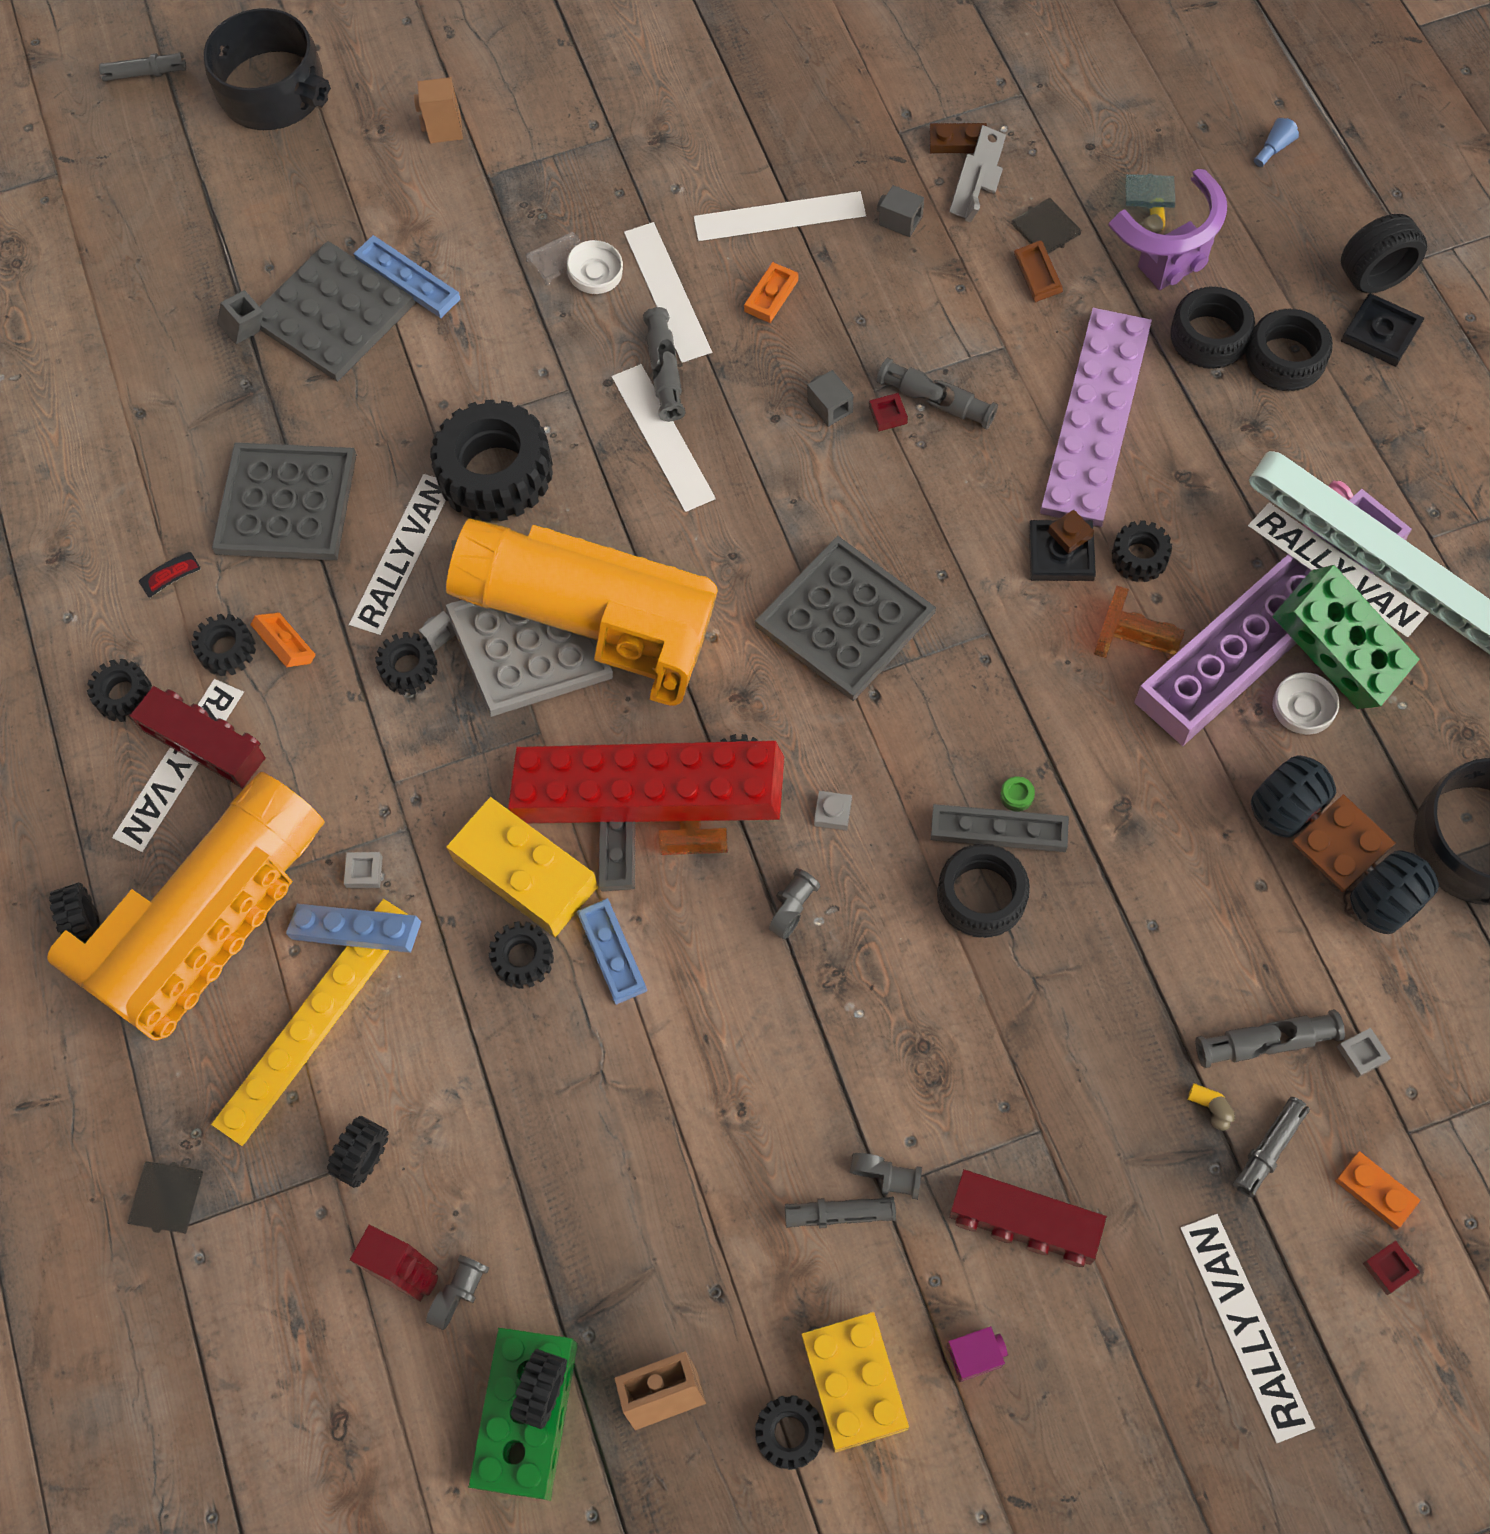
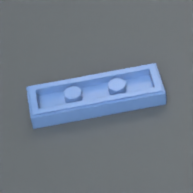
M607 898L578 910V917L615 1004L617 1005L647 992L646 985L609 899Z

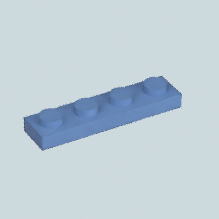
M374 235L354 253L357 260L413 296L414 301L439 318H442L460 300L458 291Z
M297 904L286 935L292 940L411 953L421 921L415 915Z

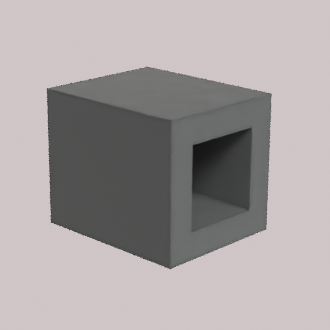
M892 185L887 195L883 194L877 205L879 225L911 237L923 217L924 197Z
M243 290L220 303L217 323L231 340L238 344L260 332L264 311Z
M833 370L824 375L816 376L807 384V402L828 427L853 413L854 395Z

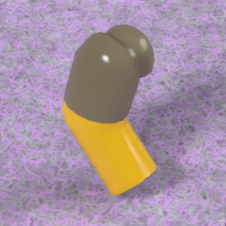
M1156 201L1149 206L1150 216L1146 217L1143 222H1138V224L1151 232L1159 233L1165 227V210L1163 202Z
M1192 1084L1187 1100L1208 1107L1212 1114H1214L1211 1118L1212 1126L1221 1131L1228 1130L1231 1122L1235 1120V1112L1224 1095L1198 1084Z

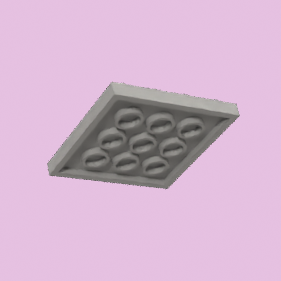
M464 600L446 604V613L449 615L451 625L490 717L613 678V671L610 665L594 661L597 640L507 612L483 608Z

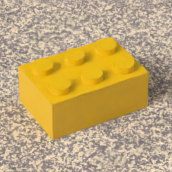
M874 1312L802 1333L803 1345L835 1453L909 1429L907 1417Z

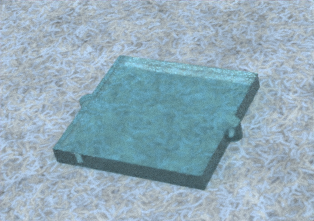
M1126 174V206L1175 208L1174 176Z

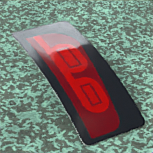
M188 552L152 570L142 577L139 583L148 598H151L175 581L201 570V567L193 554Z

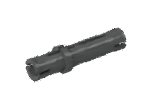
M182 52L160 56L157 53H153L150 57L100 63L99 70L100 74H104L101 77L104 82L152 74L159 77L167 72L186 71L185 59L182 60L184 58Z
M1290 1097L1287 1100L1283 1110L1275 1119L1260 1145H1258L1256 1150L1252 1149L1248 1154L1249 1160L1246 1166L1233 1182V1186L1239 1192L1253 1198L1269 1172H1274L1277 1167L1276 1161L1297 1131L1301 1122L1310 1112V1108L1306 1106L1305 1102L1296 1097Z
M894 1197L845 1201H825V1198L817 1199V1202L785 1204L786 1228L819 1225V1229L827 1228V1225L841 1223L896 1221Z

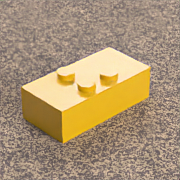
M492 797L484 803L446 846L455 863L555 938L598 888L595 875L591 870Z

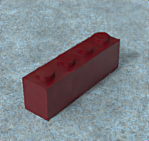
M153 686L130 715V718L144 733L243 789L266 759L259 748L261 743L248 733L243 735L236 733L234 727L221 718L215 721L208 717L209 714L197 704L193 703L189 706L183 703V699L174 691L167 689L164 692Z
M963 1169L949 1218L956 1220L955 1225L962 1229L975 1232L978 1227L990 1231L991 1237L998 1241L1012 1243L1014 1239L1026 1243V1249L1031 1252L1048 1255L1050 1251L1062 1255V1261L1067 1264L1084 1267L1085 1263L1091 1265L1096 1260L1107 1216Z
M370 1224L350 1258L351 1262L384 1284L420 1302L424 1295L429 1296L438 1281V1275H436L437 1266L408 1243Z

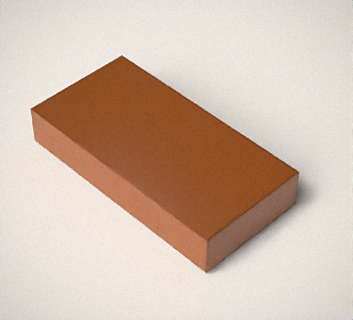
M1042 240L1014 250L1015 259L1034 302L1063 292L1062 284Z

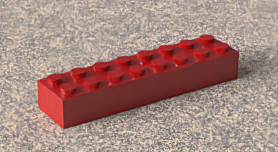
M776 741L516 747L508 809L526 823L780 820L785 757Z

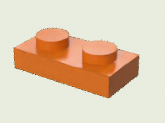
M772 262L745 302L744 312L771 323L798 282V273Z
M280 612L254 616L250 625L286 667L312 663L316 654Z
M1360 1151L1354 1155L1335 1180L1337 1184L1395 1230L1402 1226L1421 1201V1199Z

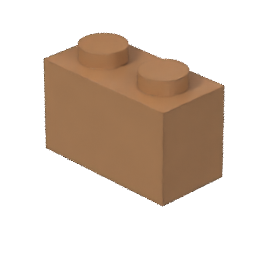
M452 77L417 81L418 94H414L416 112H422L419 115L422 132H427L429 142L438 143L462 140V118Z
M686 1351L614 1378L623 1414L634 1430L706 1404L697 1369Z

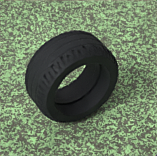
M1405 214L1385 215L1368 223L1352 236L1341 255V266L1357 290L1364 293L1381 292L1399 284L1418 268L1425 257L1427 241L1414 220Z
M1216 286L1196 289L1188 293L1176 308L1170 330L1173 347L1182 358L1198 367L1215 369L1229 366L1238 361L1247 350L1255 327L1254 312L1250 304L1243 297L1230 289ZM1199 317H1215L1229 324L1235 334L1223 339L1209 338L1198 333L1191 326L1190 321Z
M1291 308L1275 310L1261 318L1254 327L1246 350L1248 367L1256 379H1259L1264 385L1273 389L1298 391L1305 387L1307 388L1314 384L1325 371L1332 353V336L1326 325L1311 313ZM1280 338L1297 341L1309 351L1312 358L1298 362L1284 360L1276 356L1269 349L1267 342Z
M980 843L973 846L969 845L955 852L943 866L937 888L938 904L945 919L963 934L978 938L998 936L1009 931L1021 919L1030 893L1029 878L1022 863L1010 851H1006L999 846L996 847L993 844L985 843L983 845ZM988 869L998 873L1006 880L1012 892V900L1005 908L997 912L978 913L970 910L959 901L954 891L955 881L969 870Z

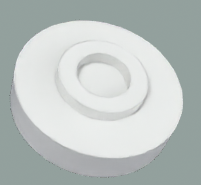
M597 240L582 242L575 246L568 255V278L577 289L583 292L602 294L615 288L621 280L623 270L621 255L612 245Z
M1308 672L1295 673L1285 678L1278 686L1273 697V710L1279 722L1287 729L1299 734H1316L1328 728L1333 722L1339 710V697L1333 685L1325 678Z

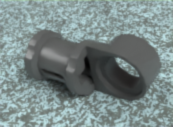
M798 868L793 872L794 878L785 890L779 891L776 894L777 899L783 905L775 914L769 926V930L783 940L788 938L798 925L801 918L800 913L804 909L802 906L813 891L817 892L821 887L820 883L812 875Z
M866 1153L852 1154L850 1173L883 1180L882 1194L887 1195L889 1191L909 1194L912 1196V1199L918 1200L922 1167L917 1166L915 1169L896 1167L892 1165V1162L884 1161L883 1157Z
M460 1255L458 1258L460 1264L451 1284H446L443 1292L440 1291L435 1297L429 1309L426 1323L445 1330L461 1298L474 1303L476 1299L474 1292L482 1275L488 1273L489 1267Z

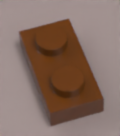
M930 123V154L974 153L982 125L987 126V123Z

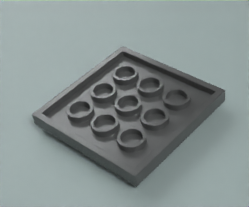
M327 241L260 306L264 311L260 330L338 382L416 302L413 296Z
M234 443L212 545L215 555L338 560L357 456L355 449L346 447Z
M837 535L755 620V627L854 701L936 612V607Z

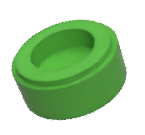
M1019 776L1011 777L1002 785L1000 793L1001 802L1011 811H1024L1031 806L1035 796V789L1028 779Z

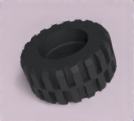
M485 400L484 404L477 405L476 402L468 404L467 409L461 410L459 408L452 413L453 418L450 420L446 418L440 425L441 432L437 431L433 437L430 458L441 494L446 501H449L450 506L455 511H463L464 516L475 519L478 516L481 521L491 522L492 518L504 521L508 520L507 516L515 514L517 517L524 514L526 507L533 508L539 502L538 496L545 495L549 488L548 483L552 480L553 475L552 457L544 428L540 426L539 420L533 414H528L527 409L520 405L514 408L512 402L501 400V403H495V400ZM506 448L518 453L517 458L509 467L497 473L477 474L466 469L473 457L487 449Z

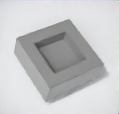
M445 611L429 618L423 627L419 629L421 637L427 640L433 652L456 635L449 615Z
M819 791L814 826L847 831L852 795Z
M346 852L345 887L380 888L383 859L381 853Z
M1371 1028L1337 1046L1357 1078L1387 1063L1391 1059Z

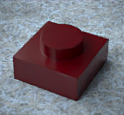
M899 393L869 400V409L878 432L908 423V416Z
M1396 1240L1363 1262V1265L1386 1295L1391 1294L1420 1273Z

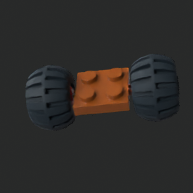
M1302 755L1291 757L1278 767L1253 794L1251 808L1255 818L1264 829L1284 838L1293 837L1310 824L1293 840L1292 844L1342 892H1345L1357 879L1365 874L1366 877L1354 888L1350 895V902L1354 913L1362 924L1373 931L1383 934L1396 932L1406 922L1410 921L1437 893L1439 883L1435 872L1427 861L1414 853L1404 850L1394 851L1376 865L1375 863L1395 845V842L1344 794L1327 810L1321 813L1336 794V786L1332 775L1323 764L1313 758Z

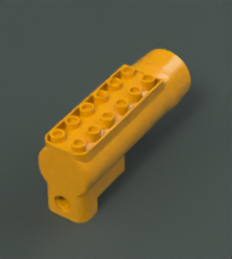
M471 518L465 522L457 539L446 581V593L453 597L483 608L507 612L597 640L594 661L655 679L649 700L670 706L678 705L683 701L704 641L718 592L717 586L708 577L627 554L611 547L588 542L582 538L562 534L549 528L533 525L527 536L513 531L511 528Z
M259 772L234 798L218 822L151 901L131 889L86 943H83L65 930L48 952L47 960L52 966L154 1041L166 1038L173 1033L181 1017L187 1010L196 1005L204 989L210 982L218 978L222 967L232 955L241 950L249 934L255 927L263 923L272 906L286 895L293 881L285 871L302 855L320 828L325 824L323 818L306 801L280 781L264 772Z

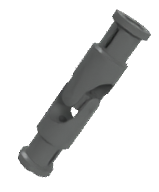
M655 307L644 312L643 320L648 326L646 338L651 368L653 370L655 395L660 401L658 413L661 420L670 422L680 420L686 412L680 400L682 388L677 368L673 334L668 328L669 313L663 307Z
M889 357L882 363L878 372L877 383L881 385L887 383L900 389V393L911 398H928L926 401L929 405L960 419L969 418L982 424V428L986 430L992 424L998 409L997 403L988 404L975 398V394L942 380H934V383L924 372L912 367L909 369L893 363V359ZM892 373L901 376V378L892 376ZM949 387L954 392V401L949 406H941L939 404L946 398V390Z
M1333 1009L1329 1010L1327 1015L1312 1018L1303 1015L1266 1023L1259 1027H1243L1228 1030L1225 1032V1035L1207 1039L1203 1036L1196 1037L1195 1044L1201 1066L1210 1068L1211 1063L1231 1060L1235 1063L1253 1059L1260 1054L1266 1053L1270 1055L1314 1047L1316 1042L1331 1039L1337 1042L1343 1041L1345 1039V1031L1340 1013ZM1281 1032L1288 1035L1290 1041L1281 1044Z

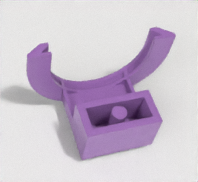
M1197 169L1193 171L1192 174L1194 176L1191 178V181L1201 190L1209 204V217L1200 227L1196 228L1189 221L1166 235L1157 234L1139 225L1125 209L1120 211L1108 224L1123 242L1141 251L1138 267L1158 290L1168 285H1175L1184 276L1193 271L1198 272L1206 266L1211 247L1214 243V237L1225 221L1227 213L1225 194L1221 186L1206 170Z

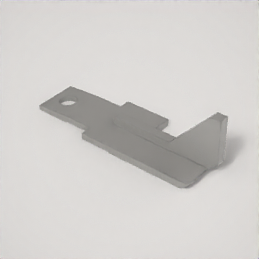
M982 125L974 154L966 155L949 211L965 218L967 222H971L980 208L978 199L980 189L995 194L1003 170L997 164L1006 134ZM988 136H994L996 142H990Z

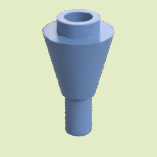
M1278 118L1275 120L1264 148L1254 159V163L1257 166L1263 167L1272 155L1298 139V127L1293 120L1288 118Z

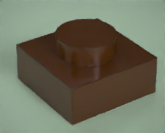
M1073 509L1049 526L1048 533L1069 554L1091 539L1094 530Z

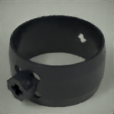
M258 8L237 13L220 23L206 41L204 64L210 86L217 102L228 117L241 126L254 130L285 128L305 118L315 107L319 106L322 108L328 101V93L331 87L329 81L323 78V69L315 43L302 22L287 12L270 8ZM223 46V47H224L223 50H222L223 55H222V56H219L220 53H221L220 47ZM288 52L304 58L297 69L289 76L268 86L242 88L225 83L236 67L260 54ZM299 82V86L295 91L296 84ZM302 102L305 103L304 107L300 108Z
M1482 758L1467 762L1453 769L1437 782L1418 810L1413 838L1416 855L1429 863L1436 874L1441 889L1466 902L1490 905V875L1469 866L1452 851L1442 835L1437 815L1439 796L1446 792L1471 787L1490 790V758Z

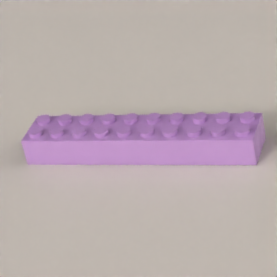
M1363 489L1349 500L1401 538L1407 539L1412 529ZM1313 532L1314 534H1316L1317 536H1319L1321 539H1323L1324 541H1326L1327 543H1329L1330 545H1332L1334 548H1336L1337 550H1339L1340 552H1342L1343 554H1345L1347 557H1349L1350 559H1352L1353 561H1355L1356 563H1358L1356 560H1354L1353 558H1351L1350 556H1348L1346 553H1344L1343 551H1341L1340 549H1338L1336 546H1334L1333 544H1331L1330 542H1328L1326 539H1324L1323 537H1321L1320 535H1318L1316 532ZM1289 554L1140 685L1134 703L1179 744L1184 746L1296 644L1272 616L1308 575L1311 569ZM1358 563L1360 566L1371 572L1369 569Z

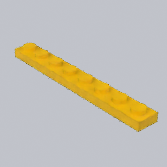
M384 898L374 910L376 912L408 915ZM347 946L211 1125L243 1146L388 954L389 950Z

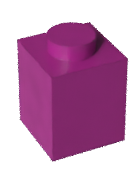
M991 1326L950 1340L946 1345L959 1382L1002 1368L1005 1364L1003 1357L1008 1356L1001 1334L994 1335Z

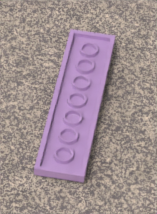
M1092 308L1040 514L1061 518L1074 509L1084 520H1093L1094 526L1102 527L1151 326V319Z

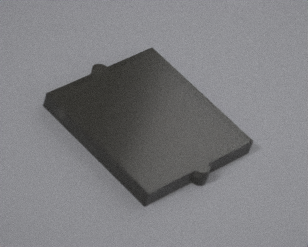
M1051 198L1046 199L1035 207H1028V211L1013 219L1011 223L1030 244L1042 240L1048 254L1059 247L1064 248L1065 243L1080 235L1082 231Z
M145 1161L127 1224L152 1228L156 1233L165 1230L186 1234L203 1171L179 1167L175 1162L166 1165Z

